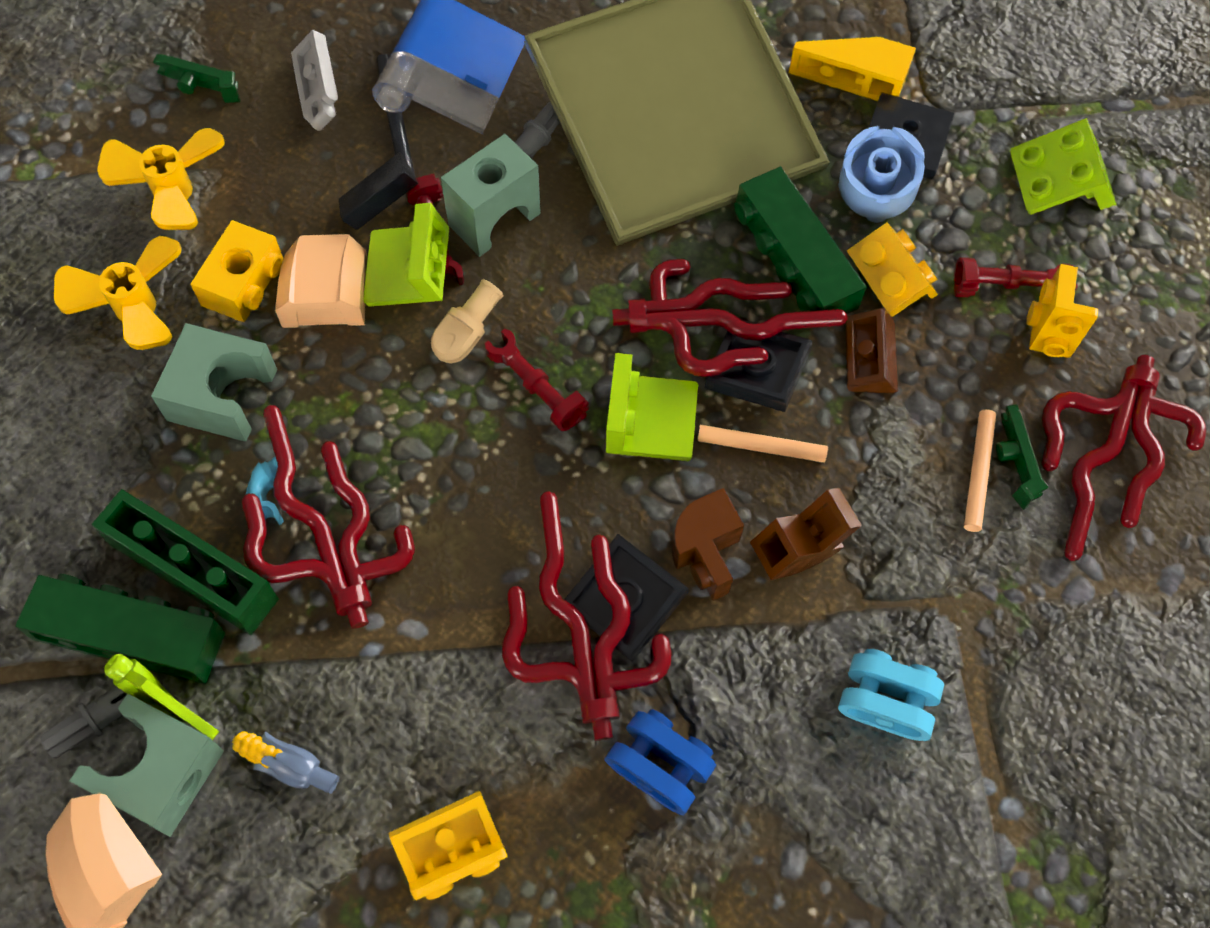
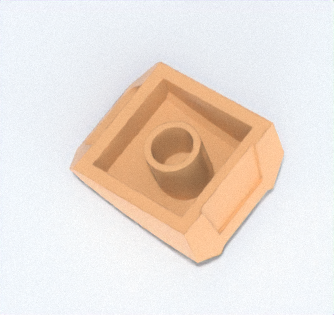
M349 234L301 235L285 253L279 274L275 312L282 328H296L303 325H365L363 295L367 252Z
M98 793L70 799L47 834L46 862L48 879L54 902L66 928H124L127 924V918L147 891L154 887L162 876L158 867L107 795Z

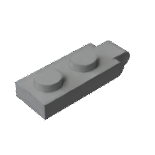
M312 30L291 52L303 116L314 129L321 131L336 116L334 103L337 101L338 95L326 37Z

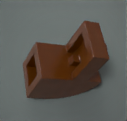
M724 488L693 501L683 510L676 524L672 546V556L676 569L693 563L690 569L700 590L707 589L713 601L729 594L733 577L719 551L740 542L744 524Z
M833 488L825 491L802 513L776 518L753 538L750 543L769 578L774 580L798 574L832 557L844 548L842 542L862 525L840 488Z

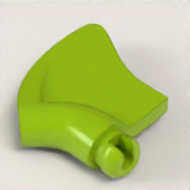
M116 654L106 663L104 667L106 676L113 679V684L126 694L128 693L210 737L212 740L219 733L216 728L178 702L162 686L159 680L136 659L129 660L122 654Z

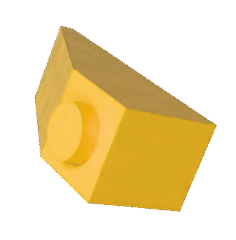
M882 37L800 41L794 45L789 73L875 101L879 100L881 92L899 97L916 48Z

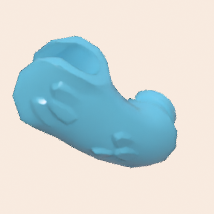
M275 456L269 462L257 463L252 471L246 494L253 493L257 495L265 519L273 517L281 525L284 520L275 504L266 499L268 491L273 488V481L278 468Z

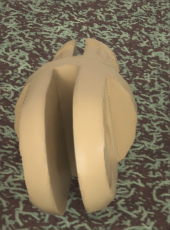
M482 279L480 285L464 306L451 307L434 330L431 337V348L440 361L450 364L461 362L469 355L484 335L485 330L483 329L484 325L482 322L504 296L491 282Z

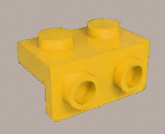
M886 222L848 249L847 252L882 306L893 317L925 294L931 299L936 297L938 293L932 286V283L938 279L925 260L917 263L911 255L916 246L904 229L896 233L890 224Z
M1060 264L1052 280L1045 279L1041 288L1039 302L1033 301L1031 303L1026 324L1032 326L1030 350L1043 352L1050 357L1069 358L1098 318L1097 308L1074 303L1078 267Z
M480 791L389 832V838L409 882L410 892L414 900L424 896L428 900L438 898L448 893L454 887V882L469 875H472L474 878L487 875L498 868L500 860L507 857V853Z

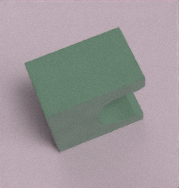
M506 134L441 177L448 226L479 257L491 249V231L500 217L507 211L516 207L529 221L541 214L538 165Z
M185 323L151 397L166 421L246 442L252 428L240 405L234 400L221 399L220 395L226 386L242 378H255L263 383L272 382L277 372V367L266 343Z
M127 693L118 710L139 729L145 731L147 735V749L142 760L133 770L122 776L114 777L104 776L90 766L79 765L69 781L91 794L101 793L107 795L116 808L171 837L224 750L210 737Z

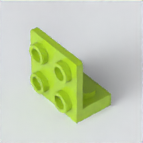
M1087 118L1011 148L1010 152L1026 210L1030 215L1086 195L1087 199L1095 197L1100 210L1117 205L1097 140Z
M432 203L415 204L414 221L410 222L409 227L380 229L371 232L363 302L367 306L442 301L449 226Z
M615 353L606 430V453L690 461L693 454L698 383L695 381L640 376V372L632 371V354Z

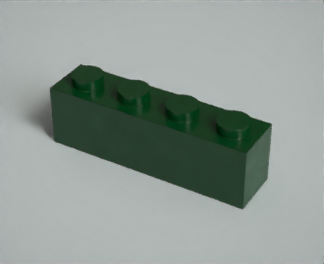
M781 166L739 184L737 201L734 205L737 218L743 225L747 224L755 236V242L760 252L769 256L775 265L779 280L791 285L801 312L840 309L848 314L859 309L866 285Z
M123 489L117 493L91 524L110 546L250 636L279 600L267 580Z
M58 574L57 579L38 575L15 625L30 639L108 660L116 654H122L129 660L136 659L148 670L206 684L225 635L224 630L215 621L213 613L194 606H189L186 611L171 608L169 602L150 595H145L143 601L130 598L126 591L111 585L103 584L99 590L86 587L84 581L67 574Z

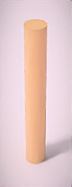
M981 410L978 417L964 529L971 532L982 530L996 422V413L992 410Z
M700 425L698 442L823 463L826 461L828 446L706 425Z

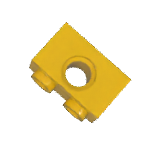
M232 220L190 284L200 305L244 323L251 311L256 310L261 304L264 290L271 279L276 278L280 273L283 256L276 237Z

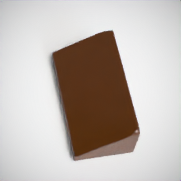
M884 307L847 316L848 390L872 393L898 392L895 322Z

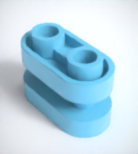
M866 649L864 653L855 654L848 676L860 684L859 688L848 687L843 690L838 710L855 721L907 739L917 741L930 740L935 718L923 710V707L940 704L944 682L937 677V672L923 665L913 664L907 666L892 661V657L889 654L876 649ZM878 691H880L885 694L905 700V703L877 693Z

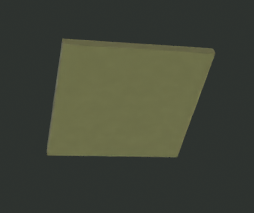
M629 0L525 35L524 37L527 51L616 246L737 201L739 184L781 166L790 180L793 181L823 170L830 163L751 0Z

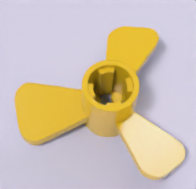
M204 128L197 131L178 152L168 145H155L145 150L142 154L126 144L112 139L107 141L102 147L97 168L98 175L107 186L147 182L154 196L151 218L155 225L164 230H190L197 226L198 219L187 201L192 194L193 186L185 168L221 149L224 146L225 140L221 133L211 128Z
M165 236L156 237L147 244L136 265L127 262L115 263L107 267L100 276L75 267L63 266L55 274L54 302L64 314H73L110 304L118 319L122 321L124 340L131 348L145 350L164 346L172 340V334L168 327L154 314L156 300L146 282L174 261L181 254L182 248L177 240Z

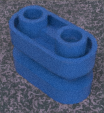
M650 709L648 713L637 711L626 727L628 733L635 739L632 745L629 747L623 743L615 742L604 759L615 772L657 802L679 815H685L695 800L694 794L686 785L690 779L700 783L707 782L716 768V763L711 758L713 751L708 745L695 737L690 736L687 740L672 730L673 723L660 712ZM650 751L675 767L671 774H668L646 758Z

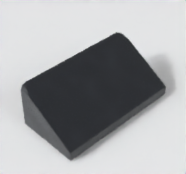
M397 153L338 199L340 216L343 222L358 230L419 184L403 154Z

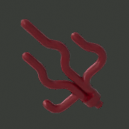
M685 259L663 261L652 270L649 280L650 301H645V299L628 300L629 308L612 309L613 326L630 325V333L647 332V330L652 329L667 332L673 339L674 355L678 365L685 372L699 377L719 375L735 366L765 363L768 359V352L761 347L741 348L725 351L712 359L699 360L691 354L690 338L686 327L720 326L742 339L757 341L768 339L784 330L841 326L847 321L846 312L840 309L784 313L758 324L747 323L735 315L720 309L695 310L707 299L719 294L729 295L741 300L780 299L789 297L792 293V287L787 282L746 284L731 278H716L702 283L686 297L667 299L666 278L687 274L691 266L689 261Z
M1140 355L1137 357L1136 365L1128 366L1125 369L1121 388L1114 397L1106 399L1097 398L1080 392L1067 391L1058 393L1049 399L1043 409L1042 425L1047 442L1041 466L1046 471L1057 469L1061 459L1065 437L1060 421L1062 410L1075 408L1092 414H1114L1105 444L1079 458L1072 471L1071 483L1076 495L1077 504L1064 549V555L1070 561H1077L1082 557L1094 511L1095 493L1090 481V474L1094 468L1111 461L1120 454L1126 441L1130 421L1133 435L1137 443L1144 450L1147 463L1132 478L1127 489L1120 517L1121 524L1126 528H1133L1138 524L1145 493L1160 478L1165 467L1164 450L1149 427L1151 413L1184 423L1188 428L1186 439L1188 449L1198 451L1204 446L1206 424L1203 417L1196 410L1188 406L1155 397L1160 374L1153 368L1155 359L1151 356Z
M268 405L263 411V416L278 465L273 481L274 497L284 512L310 527L321 560L302 559L281 565H272L266 562L262 556V549L267 535L265 516L258 496L248 493L241 501L248 525V532L243 545L244 562L248 569L269 583H283L303 577L321 579L327 584L331 592L337 614L340 616L347 615L351 629L364 627L369 624L365 609L373 604L366 581L396 573L407 567L415 553L411 530L406 525L397 526L393 532L397 544L396 553L360 564L357 555V545L366 531L370 520L369 504L364 494L349 481L337 445L332 441H326L320 449L329 480L336 494L352 510L351 521L344 530L338 545V555L331 529L324 516L313 507L300 502L292 493L291 486L296 473L295 457L280 409L275 405Z
M546 491L540 496L547 554L539 576V592L544 605L552 614L569 626L575 665L570 662H548L529 665L521 659L520 647L527 632L528 614L525 592L520 586L511 587L507 593L510 624L502 642V658L509 673L524 683H541L553 680H565L571 683L577 689L580 698L583 723H592L594 741L612 739L611 721L620 718L616 691L649 686L659 682L667 674L671 665L670 641L664 634L655 635L651 642L653 661L649 666L613 672L612 653L628 629L631 608L627 595L614 579L608 539L604 535H596L591 540L595 579L600 593L611 605L613 616L609 626L602 633L596 644L593 663L590 635L586 620L574 605L561 597L557 589V581L564 565V545L557 496L551 491Z

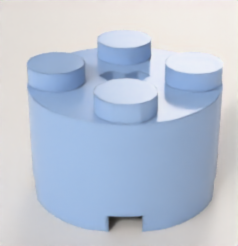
M879 126L870 127L857 134L847 146L838 184L842 198L849 208L875 223L898 216L907 210L917 195L924 175L925 156L919 141L911 133L897 127H893L892 130L879 129Z

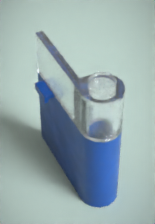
M420 0L373 87V97L382 109L395 113L406 111L411 101L414 100L483 134L521 53L525 36L455 0Z

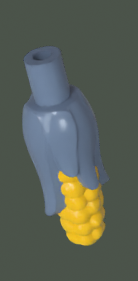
M243 731L235 735L232 740L233 750L238 752L241 757H245L248 761L253 762V770L267 773L288 786L307 789L312 785L331 794L339 782L338 775L319 767L320 761L312 753L301 747L282 742L266 731L262 736Z

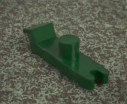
M157 54L153 60L155 65L160 66L157 73L179 80L177 87L185 94H192L196 86H201L221 92L225 103L240 102L238 82L235 81V72L223 71L163 54Z
M1015 404L1006 406V412L1001 413L1008 441L996 444V454L999 461H1015L1022 485H1020L1013 497L1024 510L1032 501L1042 496V492L1048 489V486L1041 476L1018 405Z

